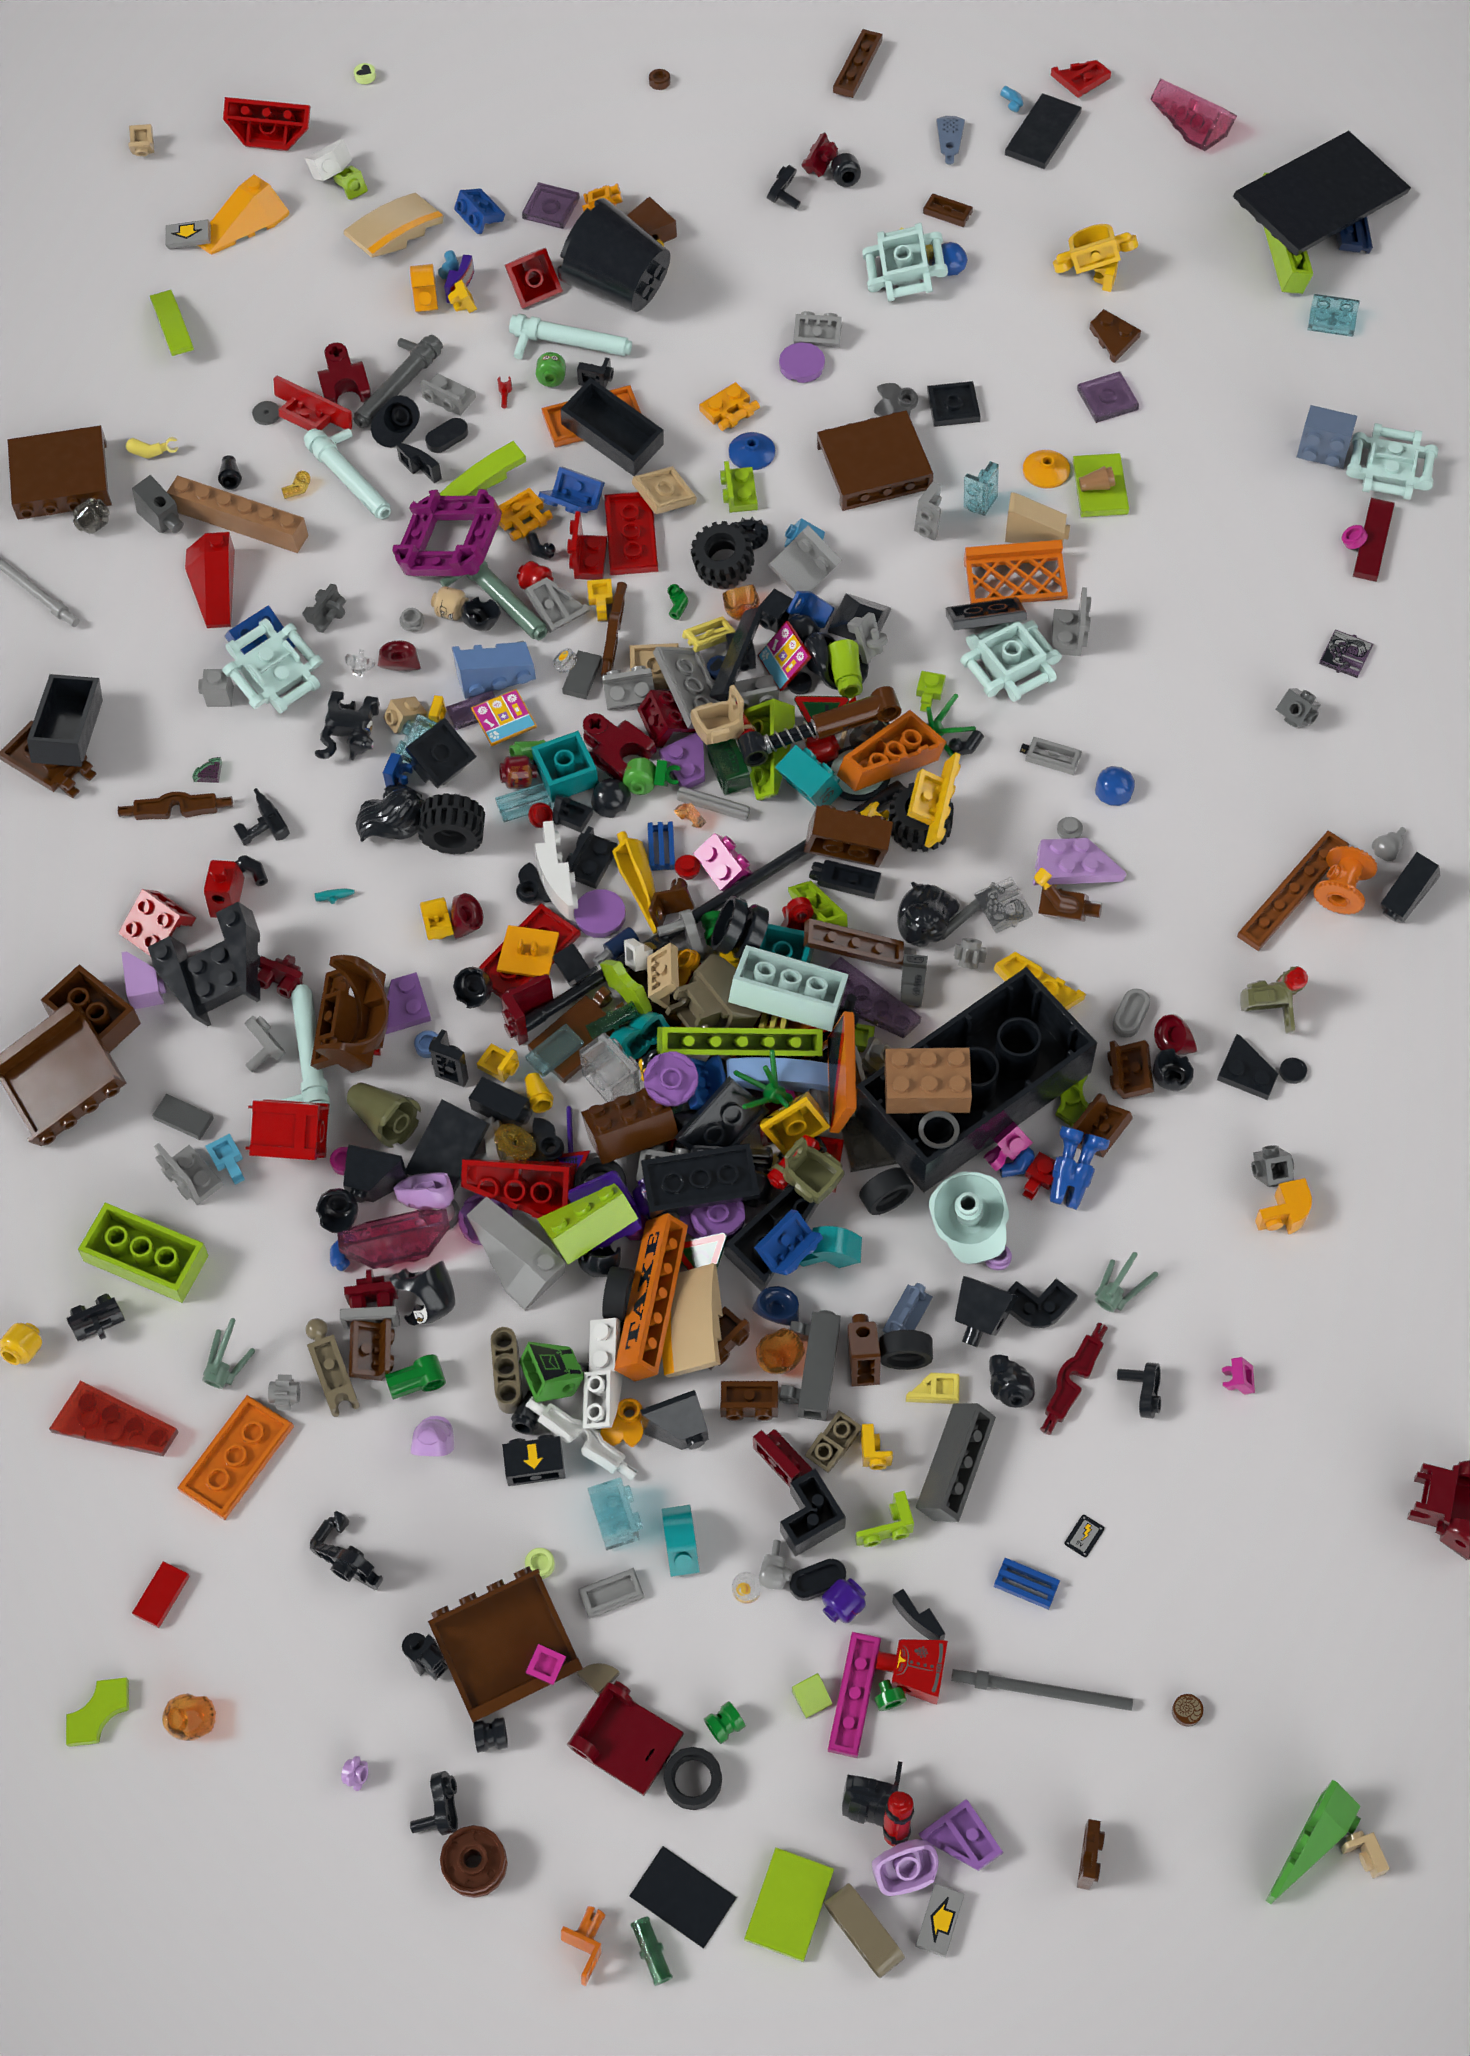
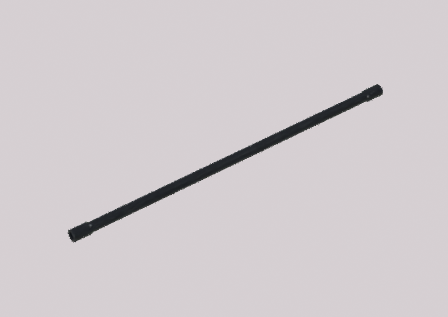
M896 780L853 810L861 812L873 802L879 803L877 809L893 801V795L899 793V789L903 787V784ZM806 839L693 910L692 914L695 923H699L702 915L721 909L730 896L739 897L806 855L807 853L804 852ZM684 930L662 937L670 941L683 933ZM655 934L643 943L651 942L654 938L659 937V934ZM625 954L614 960L622 962L625 969L628 968L625 965ZM602 969L542 1007H538L526 1014L527 1033L545 1022L550 1016L606 982Z

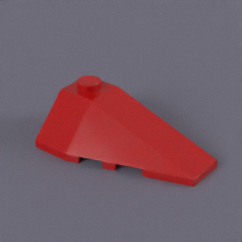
M230 532L205 533L186 549L185 570L207 628L231 627L235 549Z
M462 1159L461 1187L484 1197L487 1196L489 1199L497 1200L515 1210L518 1209L528 1213L537 1219L571 1203L568 1198V1192L574 1188L577 1163Z

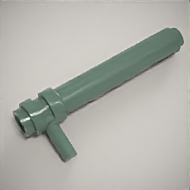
M486 561L479 566L480 570L477 574L473 576L466 575L471 581H475L532 639L541 640L546 636V624L488 568ZM446 576L440 580L442 586L448 587L462 576Z

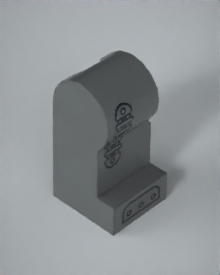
M904 954L900 1005L922 1006L928 956Z

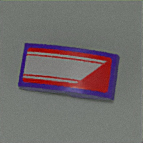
M463 254L459 270H449L444 285L447 303H450L448 295L456 289L454 285L456 282L463 280L466 286L469 285L474 274L472 255Z

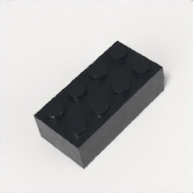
M591 377L561 408V424L632 476H635L664 445V430Z
M49 675L27 738L31 763L82 767L103 702L99 678Z

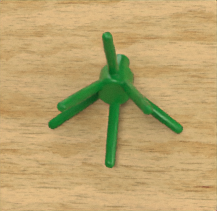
M958 694L952 696L934 721L931 708H926L927 725L940 736L947 733L976 730L975 726L943 727L941 722L958 698ZM946 743L944 749L949 756H952L953 751Z
M773 1049L769 1052L771 1071L767 1065L763 1066V1070L770 1081L769 1084L765 1085L737 1070L733 1072L735 1076L764 1090L763 1098L743 1104V1109L769 1102L774 1104L781 1103L785 1108H788L789 1102L793 1100V1096L786 1093L783 1086L778 1085L776 1058Z

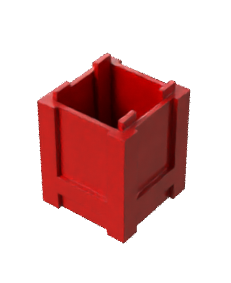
M263 1099V1101L253 1100V1104L248 1106L253 1112L251 1144L245 1147V1150H249V1156L304 1160L326 1158L330 1104Z

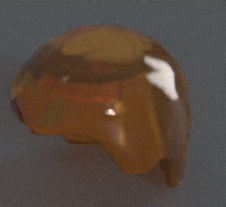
M753 584L730 589L722 594L726 613L736 621L741 620L746 610L758 607L760 604L759 595Z
M782 1328L775 1333L765 1335L758 1343L755 1352L757 1362L762 1370L777 1375L787 1373L796 1368L804 1356L805 1348L798 1334L790 1329Z
M189 1693L181 1694L167 1702L162 1715V1722L166 1731L176 1739L194 1741L212 1731L214 1723H216V1711L212 1700H209L206 1696H193Z

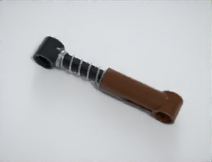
M883 686L874 690L869 697L813 715L811 722L807 723L804 721L803 725L800 726L794 724L793 728L788 730L784 728V731L779 733L774 731V734L771 736L767 734L762 736L757 731L747 732L740 736L738 745L744 763L749 767H756L764 764L768 760V754L773 751L777 752L778 748H787V745L792 743L795 745L801 740L806 742L807 738L810 737L816 739V735L821 740L877 720L881 722L893 721L900 716L902 709L895 690L890 686Z

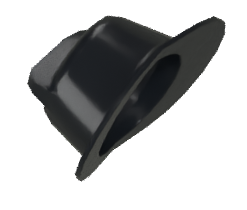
M402 395L389 399L371 422V433L375 441L383 447L390 448L395 447L398 443H402L419 422L420 412L416 403L409 397Z

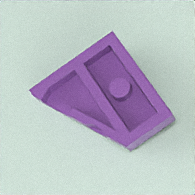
M696 732L659 749V756L662 760L670 761V766L677 765L681 767V771L673 770L671 772L674 779L680 781L678 784L680 787L692 788L705 782L703 741Z
M417 972L391 979L387 1000L390 1003L386 1034L432 1021Z
M967 1799L919 1833L921 1839L928 1841L933 1846L977 1871H980L1004 1853Z

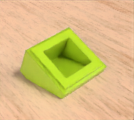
M818 1673L792 1686V1693L806 1719L833 1705Z

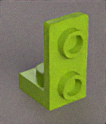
M905 1490L893 1493V1503L889 1504L892 1520H898V1522L856 1532L855 1541L857 1546L873 1547L880 1544L881 1540L888 1538L901 1540L907 1538L910 1535L909 1533L913 1532L914 1521Z

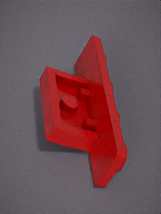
M278 375L273 378L274 395L287 401L278 409L279 417L308 431L315 428L323 430L330 423L343 429H352L351 410Z

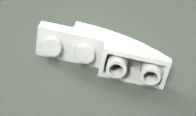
M553 821L543 822L544 843H535L537 870L543 887L552 903L568 920H573V909H578L577 893L572 894L571 888L576 887L574 872H569L568 862L563 863L562 852H557L556 846H560L559 831H554Z
M617 1318L590 1320L589 1372H584V1430L611 1428L616 1417L623 1375L614 1370L620 1345L621 1321Z

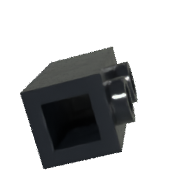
M483 1076L468 1097L471 1110L487 1118L493 1116L496 1121L500 1120L502 1125L516 1132L519 1131L522 1125H526L532 1115L528 1098Z

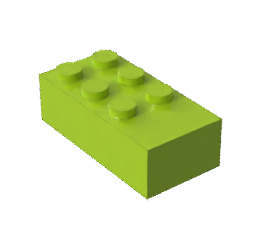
M106 1202L78 1248L85 1263L181 1303L186 1298L209 1256L204 1243Z

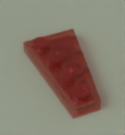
M81 1380L49 1428L55 1434L163 1457L179 1433L177 1428Z

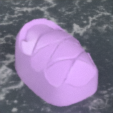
M447 1173L412 1175L403 1179L394 1187L398 1201L407 1207L415 1209H445L454 1198L453 1187Z
M430 1416L415 1428L411 1444V1454L418 1456H445L454 1450L453 1429L446 1418Z
M914 1839L902 1842L884 1851L872 1861V1869L880 1891L887 1896H896L920 1890L933 1883L939 1860L937 1852L931 1843L924 1839Z

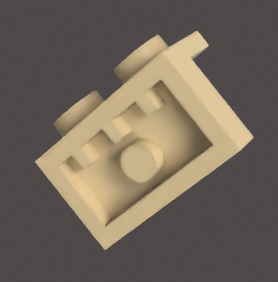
M671 942L647 957L648 998L665 1009L670 1006V993L679 987L678 947Z

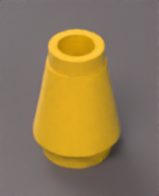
M539 1073L528 1074L524 1080L530 1107L535 1113H544L553 1106L554 1097Z

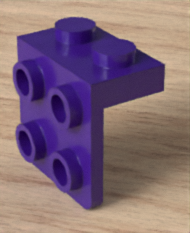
M610 1171L568 1192V1198L572 1203L615 1183L623 1192L638 1217L636 1221L591 1249L592 1251L600 1247H607L613 1241L624 1236H632L642 1229L641 1212L638 1205L616 1171Z

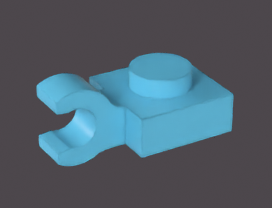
M230 1134L205 1146L218 1171L226 1168L235 1185L245 1180L236 1163L242 1160L243 1157Z

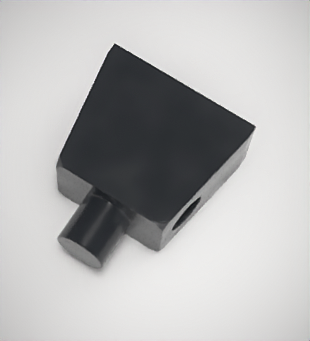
M963 1276L955 1315L956 1322L967 1326L962 1342L978 1347L983 1332L996 1336L1019 1296L974 1278Z

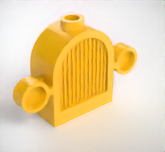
M1097 224L1083 228L1069 238L1070 251L1057 255L1053 261L1054 270L1056 273H1062L1074 266L1076 274L1120 261V251H1132L1139 246L1137 237L1129 232L1115 236L1113 228L1109 224Z

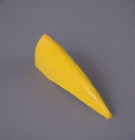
M626 831L619 832L617 834L619 845L612 851L619 872L635 897L653 934H657L658 931L649 914V907L656 891L645 847L642 841L628 838Z

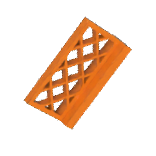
M1062 540L965 547L964 567H966L970 604L1017 597L1021 603L1067 599L1068 592L1062 556ZM1047 561H1057L1058 568L1053 573L1043 567ZM1023 563H1030L1035 569L1028 575L1019 567ZM998 565H1006L1011 569L1005 577L995 571ZM972 567H982L987 572L980 579L972 573ZM1038 571L1049 577L1043 585L1032 578ZM1014 572L1025 579L1018 587L1008 580ZM990 574L1001 581L994 589L984 582ZM1053 580L1061 586V592H1051L1046 587ZM1029 582L1038 590L1035 594H1027L1021 589ZM1005 584L1014 592L1010 596H1003L997 591ZM979 586L990 593L986 598H975V591Z

